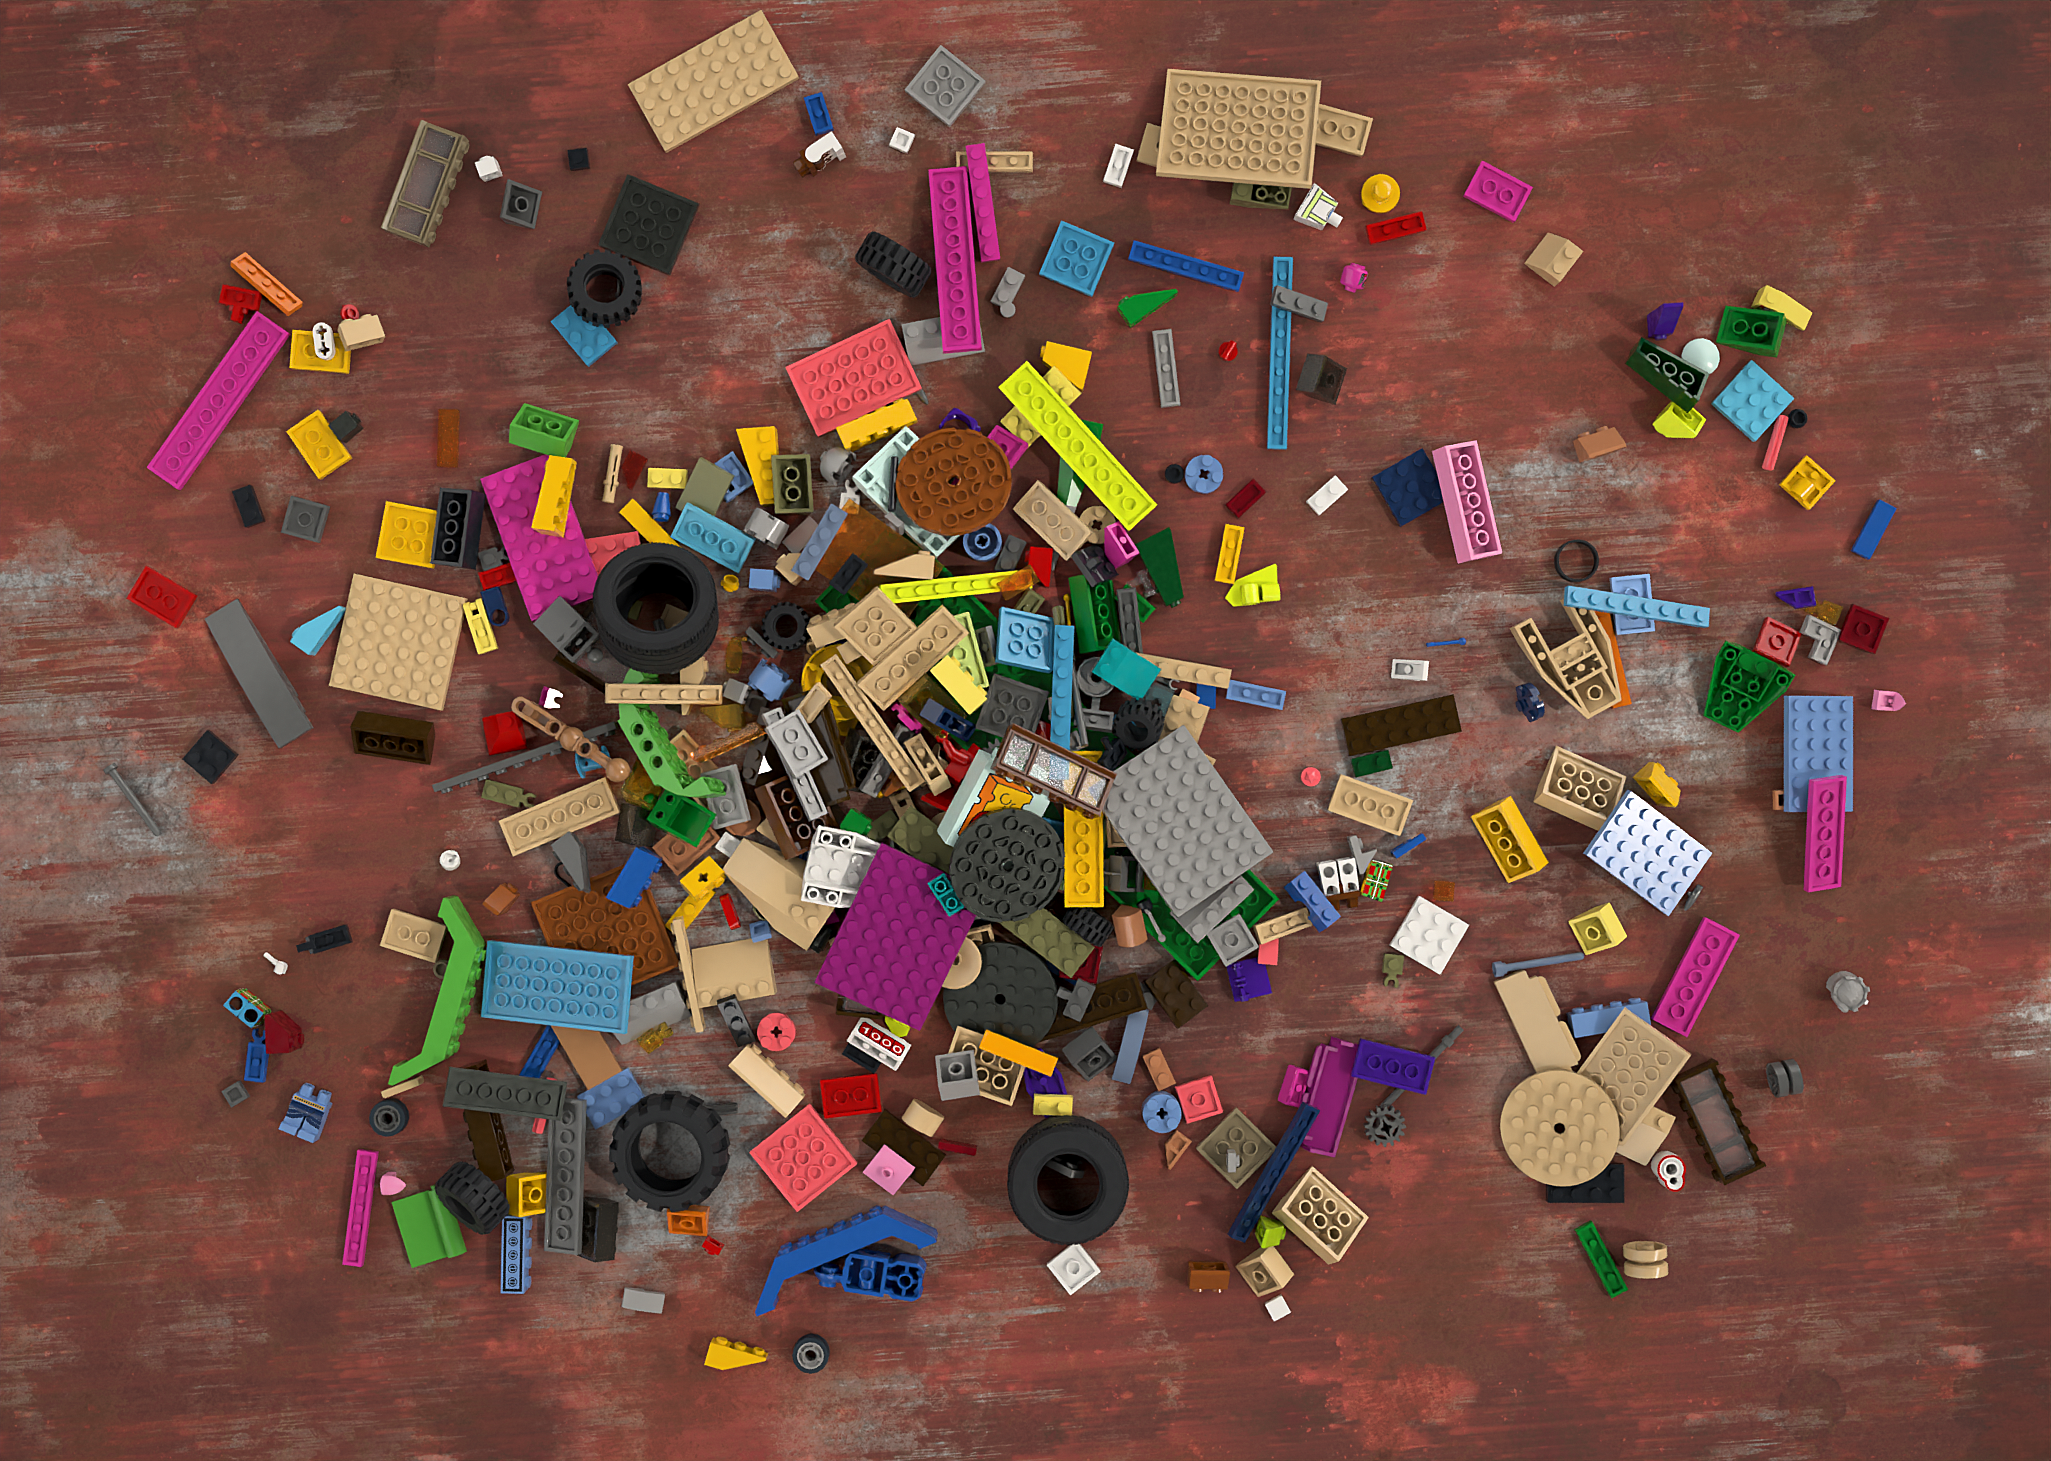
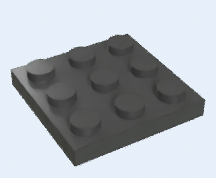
M994 673L986 695L987 701L983 704L975 728L1003 738L1007 727L1014 723L1035 733L1049 692ZM1014 735L1012 741L1031 746L1030 742Z

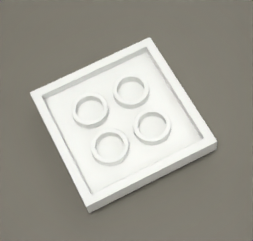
M1418 896L1391 941L1390 946L1436 973L1441 974L1469 925Z

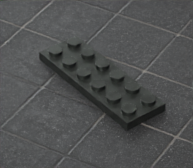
M449 1067L442 1106L561 1121L567 1082Z

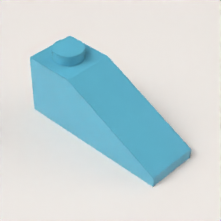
M338 606L305 623L300 628H296L292 633L293 638L290 642L308 655L315 656L344 616L346 607Z

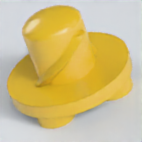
M1384 174L1370 177L1364 183L1361 190L1362 204L1374 213H1388L1396 206L1400 197V189L1397 182L1392 177Z

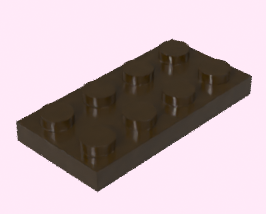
M884 1109L862 1139V1142L877 1153L883 1145H886L914 1166L915 1169L909 1177L921 1186L925 1185L946 1156L945 1153L886 1109Z

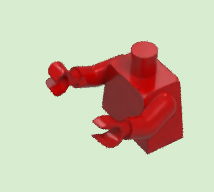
M941 730V733L946 737L940 738L936 735V741L944 745L943 748L940 747V750L944 751L945 757L949 762L944 772L949 782L959 788L978 750L982 749L972 744L967 751L963 748L958 750L947 739L948 732Z

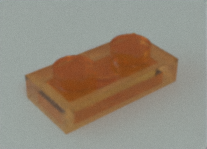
M1027 565L996 583L1005 601L1038 583L1039 579L1031 565Z

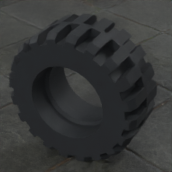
M875 231L868 233L855 255V261L863 269L888 286L912 298L918 296L931 275L930 266L922 261L921 258L894 240Z
M599 249L594 250V254L591 255L589 252L583 254L584 259L578 258L575 261V267L570 268L569 277H567V292L574 312L577 316H582L583 321L586 323L591 321L592 325L599 327V324H604V328H610L609 324H615V327L621 325L622 320L625 322L631 319L630 315H635L638 311L637 306H640L642 300L641 278L638 275L636 266L632 265L629 258L625 257L623 259L621 253L616 252L612 254L611 250L605 249V252H600ZM611 275L621 281L623 292L619 298L612 302L600 303L587 295L586 286L596 276Z
M456 1162L435 1184V1192L443 1205L458 1221L467 1228L472 1229L475 1233L481 1235L489 1234L509 1213L510 1206L508 1200L504 1197L502 1191L498 1189V1186L488 1176H485L482 1171L476 1169L473 1165H469L467 1162Z

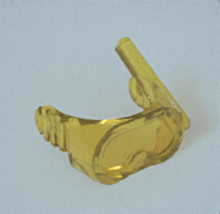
M731 637V641L728 642L725 662L727 672L739 674L743 651L741 642L747 641V637Z

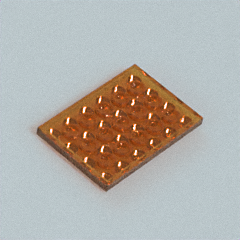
M850 498L842 507V510L847 512L848 515L815 568L816 571L831 580L853 552L868 564L847 591V593L859 601L874 588H879V585L931 580L873 574V569L909 555L918 554L919 551L923 550ZM934 560L933 579H936L944 568V565L937 560ZM920 600L894 604L909 617Z

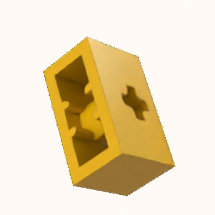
M708 856L684 876L680 883L685 891L698 902L706 899L710 891L715 887H720L724 883L726 875L719 865Z

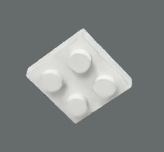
M1081 1244L1069 1245L1047 1263L1049 1269L1070 1295L1101 1272Z

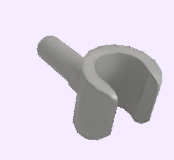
M1159 676L1155 678V681L1166 684L1169 689L1177 690V688L1171 686V682H1179V680L1164 679Z

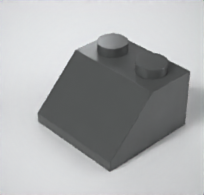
M1093 1026L1083 1031L1081 1035L1062 1049L1070 1063L1088 1082L1118 1058Z

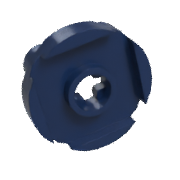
M1532 683L1517 686L1518 701L1515 702L1517 710L1523 712L1529 722L1542 718L1545 713L1543 700L1539 702L1537 695H1540L1538 689Z

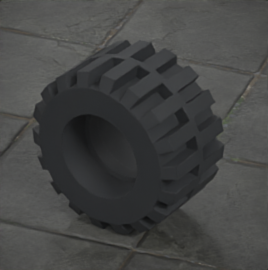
M779 602L777 605H772L771 609L765 612L766 615L762 619L763 626L761 628L764 632V638L767 639L769 644L780 650L792 651L793 649L800 648L810 637L806 629L810 621L808 613L799 605L791 602ZM784 615L793 616L798 623L796 633L789 638L781 637L776 631V623Z
M1132 698L1131 701L1127 700L1120 706L1113 723L1114 736H1118L1117 738H1121L1124 747L1129 746L1131 750L1135 748L1138 751H1142L1143 748L1146 750L1158 742L1165 724V718L1162 716V710H1158L1157 704H1151L1152 701L1150 700L1144 701V698H1139V700ZM1131 721H1139L1146 728L1137 727Z
M1070 907L1062 918L1063 923L1098 947H1102L1114 929L1113 924L1090 907Z

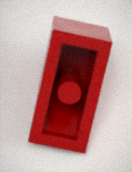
M1030 546V551H1026L1025 562H1028L1029 569H1031L1043 586L1049 588L1053 549Z

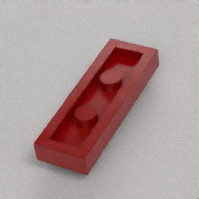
M1422 211L1365 226L1370 245L1427 230Z

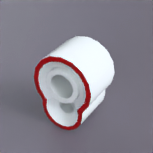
M1669 1151L1656 1153L1651 1161L1653 1173L1665 1188L1673 1192L1680 1191L1685 1185L1686 1165L1684 1161Z

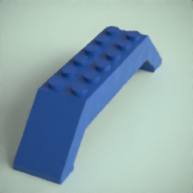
M880 1205L869 1209L870 1212L864 1215L862 1212L855 1214L847 1222L844 1220L838 1221L830 1229L824 1227L817 1230L813 1236L808 1234L800 1237L796 1243H785L780 1246L781 1249H779L774 1259L755 1314L759 1316L775 1309L779 1301L777 1294L785 1279L889 1236L915 1244L919 1250L937 1242V1229L888 1206L880 1207Z

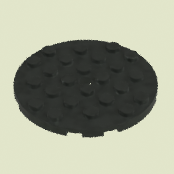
M1003 808L988 812L970 823L960 834L953 847L949 864L952 887L961 903L980 918L992 922L1012 920L1015 922L1028 918V915L1044 908L1052 900L1061 885L1065 872L1063 844L1053 827L1045 819L1031 811L1019 808ZM1012 861V867L1004 870L1003 863Z
M993 941L980 944L977 948L981 954L982 965L978 977L964 988L949 989L944 987V1009L951 1027L955 1032L957 1026L983 1035L987 1029L1027 1046H1035L1048 1033L1058 1009L1057 986L1048 966L1038 955L1036 956L1027 950L1026 947L1016 943ZM997 994H1003L1006 1001L1000 1004L996 1001L995 997Z

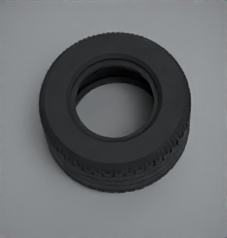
M651 542L627 548V550H623V552L621 551L620 554L614 556L605 565L594 586L593 607L600 638L607 651L618 662L630 669L632 668V670L648 674H667L685 669L699 660L707 652L715 639L719 624V612L714 579L706 565L697 556L680 546ZM652 593H666L675 596L684 603L689 612L680 623L661 631L642 630L627 622L628 613L633 604L643 596Z
M1063 1115L1055 1116V1118L1050 1117L1048 1120L1044 1119L1040 1123L1033 1125V1128L1028 1129L1027 1133L1025 1132L1013 1149L1008 1165V1197L1015 1215L1018 1216V1220L1038 1238H1042V1240L1047 1242L1050 1241L1053 1244L1058 1243V1245L1087 1243L1089 1240L1092 1241L1106 1233L1115 1224V1221L1119 1219L1124 1210L1123 1207L1126 1205L1129 1191V1176L1123 1152L1109 1131L1088 1118ZM1057 1155H1079L1087 1159L1096 1169L1100 1184L1097 1198L1088 1206L1076 1211L1066 1212L1052 1209L1041 1201L1037 1191L1039 1172L1047 1161Z

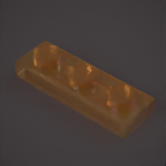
M439 409L437 467L458 468L460 411L458 409Z

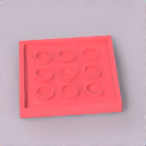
M810 1103L749 1152L796 1212L857 1165V1161Z

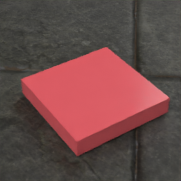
M1212 1075L1175 1086L1187 1124L1223 1113Z

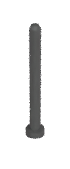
M115 763L107 766L103 770L106 775L110 774L155 836L161 835L160 828L116 770L118 766Z

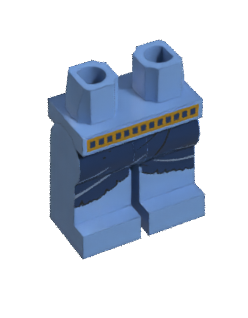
M304 1083L300 1090L293 1095L279 1130L294 1136L297 1134V1137L314 1143L320 1138L329 1109L332 1106L330 1102L331 1092L320 1090L316 1097L312 1095L315 1086Z

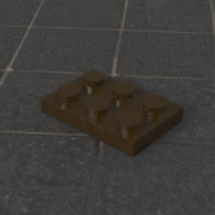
M1176 959L1171 960L1143 981L1177 1029L1208 1007Z

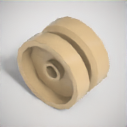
M1635 1241L1623 1245V1256L1629 1259L1624 1263V1273L1627 1276L1649 1279L1668 1275V1263L1663 1260L1668 1256L1665 1244L1653 1241Z

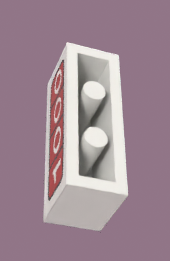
M860 1018L847 1039V1042L895 1071L911 1047V1044L907 1043L904 1039L897 1037L869 1018Z

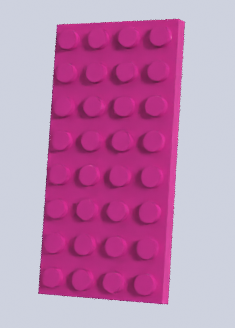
M546 454L480 479L532 622H535L559 596L572 607L593 600L594 586L598 578L571 500L564 538L540 534L531 528L545 475V463L549 459V455Z

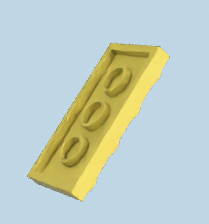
M1055 366L1043 377L1068 407L1082 394ZM1015 406L1000 421L1013 435L1027 442L1028 448L1041 436Z

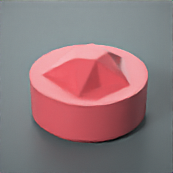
M1308 767L1301 773V781L1307 786H1315L1320 781V772L1316 768Z

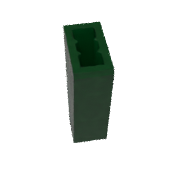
M1170 527L1135 544L1165 607L1170 605L1173 608L1181 604L1180 600L1184 598L1172 532Z

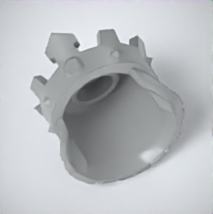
M1847 971L1837 972L1828 978L1826 988L1831 991L1832 1000L1842 1012L1847 1013L1848 1010L1856 1012L1859 1011L1858 1008L1860 1006L1868 1004L1867 992H1870V988L1863 983V978Z

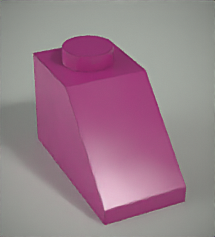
M1120 521L1104 528L1105 555L1110 563L1114 565L1115 569L1127 564L1139 554Z

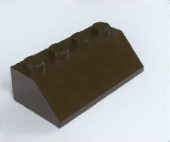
M762 706L740 772L741 781L758 787L787 775L777 749L765 731L766 725L761 716L773 709Z
M357 711L350 726L355 754L426 765L431 764L435 741L434 722Z

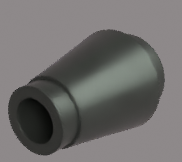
M823 925L809 948L819 954L820 951L824 950L833 931L826 925Z

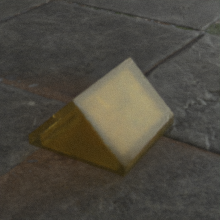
M637 757L620 791L626 802L652 810L663 787L654 785L640 759ZM647 794L654 795L650 804L644 801V797Z

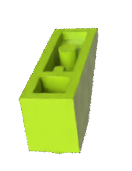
M1260 1216L1255 1235L1261 1248L1279 1245L1280 1240L1284 1239L1286 1233L1284 1224L1281 1221Z

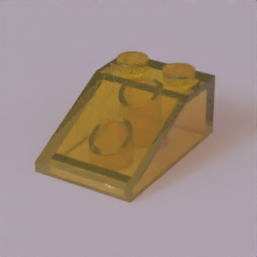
M926 672L898 697V700L935 738L936 735L940 738H945L946 736L941 733V730L944 729L920 715L928 699L934 700L963 718H966L968 715Z

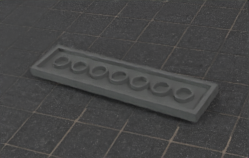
M565 1097L561 1121L549 1119L544 1251L579 1255L582 1251L587 1100Z

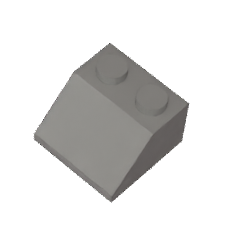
M974 1050L935 1056L938 1087L942 1101L980 1095Z

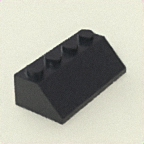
M440 487L430 564L476 570L486 494L473 490Z

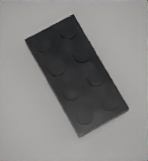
M1609 1163L1600 1174L1578 1185L1553 1186L1546 1184V1202L1624 1203V1164Z

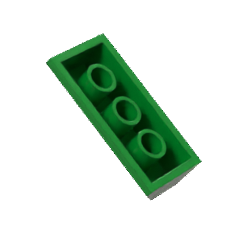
M1084 575L1068 578L1080 654L1104 651L1112 638L1122 644L1112 580L1092 587Z

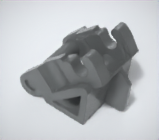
M1110 855V859L1103 858L1104 886H1108V890L1144 892V870L1138 862H1136L1135 887L1129 886L1130 861H1137L1134 856Z

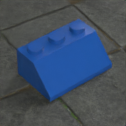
M644 846L636 847L606 898L627 908L637 907L643 898L641 893L644 889L647 890L653 881L651 880L654 872L657 874L663 865L661 860L663 858Z

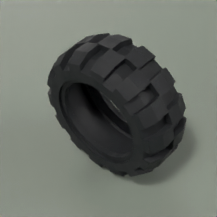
M665 1091L659 1095L653 1093L641 1098L638 1103L632 1105L618 1121L612 1133L613 1141L609 1145V1160L614 1162L615 1168L612 1170V1173L618 1185L623 1183L628 1191L625 1194L637 1203L640 1199L648 1203L647 1209L662 1212L664 1208H670L671 1212L687 1210L691 1205H699L717 1188L728 1168L730 1139L728 1130L723 1129L720 1124L722 1118L714 1108L712 1110L707 1109L703 1105L704 1100L693 1094L690 1097L682 1096L681 1091ZM670 1122L688 1130L696 1139L700 1148L701 1164L699 1171L695 1175L682 1180H670L655 1174L648 1168L641 1156L640 1137L643 1129L654 1123Z

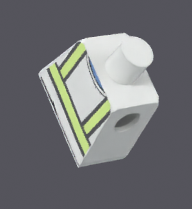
M1314 183L1297 211L1294 220L1323 230L1327 222L1337 228L1343 217L1333 212L1338 204L1337 201Z

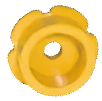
M725 575L720 584L725 591L733 592L739 588V579L734 575Z

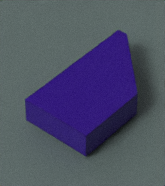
M1813 586L1775 593L1776 597L1794 609L1816 606Z

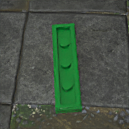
M1590 1220L1575 1228L1574 1230L1610 1298L1612 1299L1627 1291L1628 1288L1593 1222Z

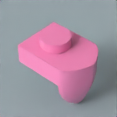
M1874 690L1872 709L1897 711L1906 704L1904 698L1897 692Z
M387 1172L380 1180L382 1195H393L406 1187V1184L396 1177V1172Z

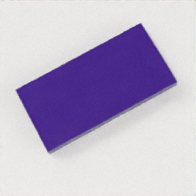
M1360 1038L1351 1076L1426 1095L1435 1057Z

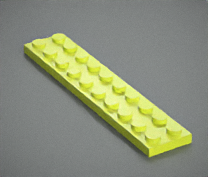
M1028 361L998 387L1128 531L1157 506L1153 499Z

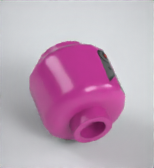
M1350 263V265L1344 267L1340 283L1345 285V290L1356 292V289L1361 290L1364 288L1368 276L1365 266Z

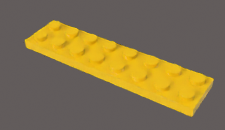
M1072 751L1098 764L1097 761L1102 755V751ZM1070 761L1069 779L1063 780V791L1072 795L1083 768L1074 765ZM1089 771L1078 798L1095 806L1096 801L1088 791V788L1103 778ZM1064 805V907H1104L1103 811L1101 812V817L1090 820L1083 817L1082 813L1077 810L1070 811L1066 809Z

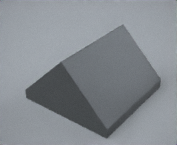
M507 179L500 218L506 224L535 229L542 191Z

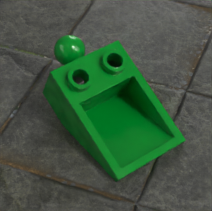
M666 789L659 800L653 793L646 794L643 798L644 806L649 809L653 808L647 818L651 825L696 848L717 816L716 813L689 798L677 795Z

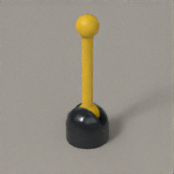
M1065 594L1063 599L1066 602L1067 626H1071L1069 605L1071 596ZM1074 628V640H1075V639H1078V638H1077L1076 629Z

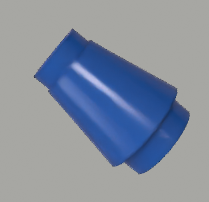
M659 492L657 494L652 511L653 520L659 522L669 521L671 512L668 493Z

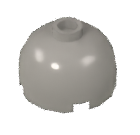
M839 446L831 448L828 452L824 451L820 457L822 476L834 486H838L837 482L842 483L853 468L851 462L852 459L856 461V454Z

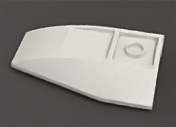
M818 825L811 841L803 874L801 901L837 908L850 907L880 843L856 832Z

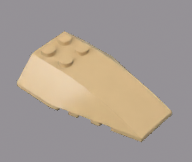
M743 838L722 870L775 930L807 951L835 907L801 901L806 860L798 857L785 860L781 851Z

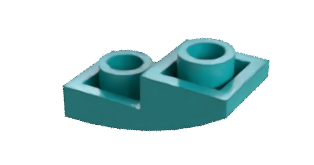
M945 873L927 883L949 917L965 907L957 897Z

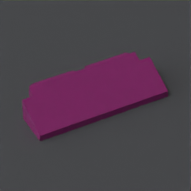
M1331 1036L1329 1045L1321 1043L1315 1049L1306 1080L1308 1089L1307 1092L1303 1093L1299 1104L1300 1107L1301 1103L1305 1102L1320 1110L1300 1147L1309 1152L1330 1157L1336 1156L1358 1079L1351 1076L1358 1048L1357 1043Z

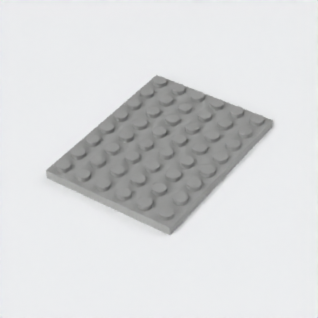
M1184 725L1113 771L1117 773V776L1102 811L1176 918L1273 853V850ZM1104 778L1088 788L1096 802L1106 780Z

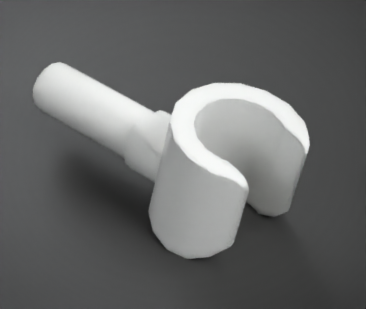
M266 952L263 956L276 965L274 972L285 974L288 967L287 963L278 961Z

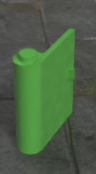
M435 1184L430 1186V1190L392 1201L412 1268L467 1252L458 1220L439 1200L435 1192Z

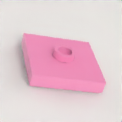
M883 1145L864 1169L863 1173L894 1195L915 1167L886 1145Z

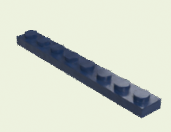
M1305 1102L1301 1103L1227 1234L1231 1238L1246 1242L1318 1116L1320 1110L1317 1107Z

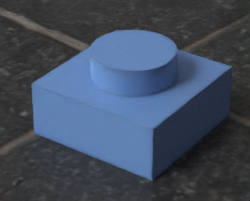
M762 920L749 924L753 943L772 938L768 921Z

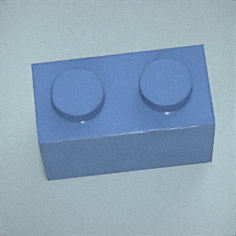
M750 568V589L754 591L777 592V588H780L781 577L778 576L777 572L774 570Z

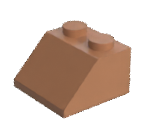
M1607 426L1596 429L1597 433L1591 435L1589 432L1579 434L1578 439L1573 441L1579 463L1617 452L1627 447L1626 443L1615 427L1608 429Z

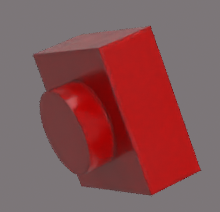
M708 1235L702 1247L710 1255H719L725 1244Z

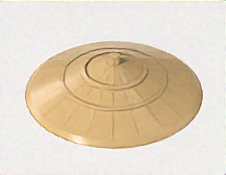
M968 937L965 938L942 987L949 989L964 988L978 977L982 965L981 954L975 943Z

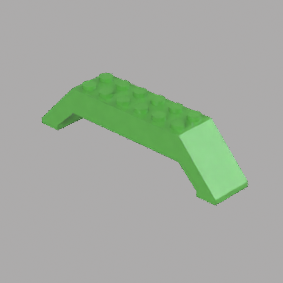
M458 896L444 897L438 913V917L443 918L454 940V945L422 1053L409 1061L403 1060L394 1065L388 1082L389 1085L393 1086L449 1058L459 1050L460 1042H458V1039L465 1030L464 1019L465 1016L469 1015L471 1009L469 1002L476 993L474 985L482 972L480 968L481 962L486 958V943Z

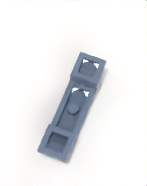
M1149 1009L1127 1016L1112 1080L1127 1084L1131 1083Z

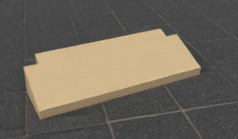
M1521 969L1493 981L1535 1072L1539 1073L1558 1069L1572 1071L1571 1066L1578 1064L1577 1061L1581 1059V1054L1567 1024L1564 1021L1558 1022L1557 1016L1560 1015V1009L1546 979L1542 976H1532L1529 978L1526 971Z

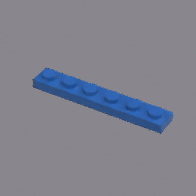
M1135 240L1133 241L1128 258L1132 262L1235 292H1239L1244 272Z

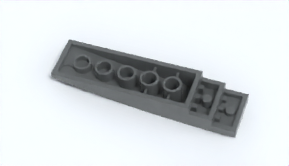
M235 599L205 618L232 671L277 747L283 748L312 730L314 727L305 714L306 710L297 698L299 695L239 599Z

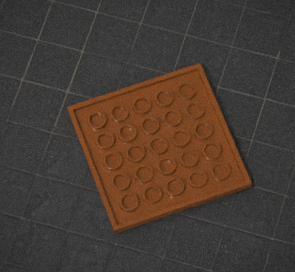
M626 864L590 878L591 891L589 893L578 891L572 885L531 902L549 947L634 956L631 986L679 967L678 955L650 887L647 890L644 889L641 893L643 898L637 907L627 908L606 898Z

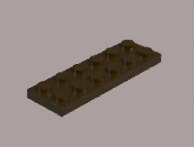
M1454 694L1340 719L1348 756L1462 732Z
M1136 971L1093 984L1096 985V988L1080 1022L1063 1014L1068 1000L1058 997L1056 1017L1048 1033L1040 1042L1148 1009Z

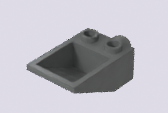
M561 596L533 623L572 663H577L586 653L588 660L592 663H599L602 660V651L598 648H592L600 639L599 631ZM588 632H591L593 635L590 639L586 637ZM575 646L579 647V651L577 653L573 652V648Z

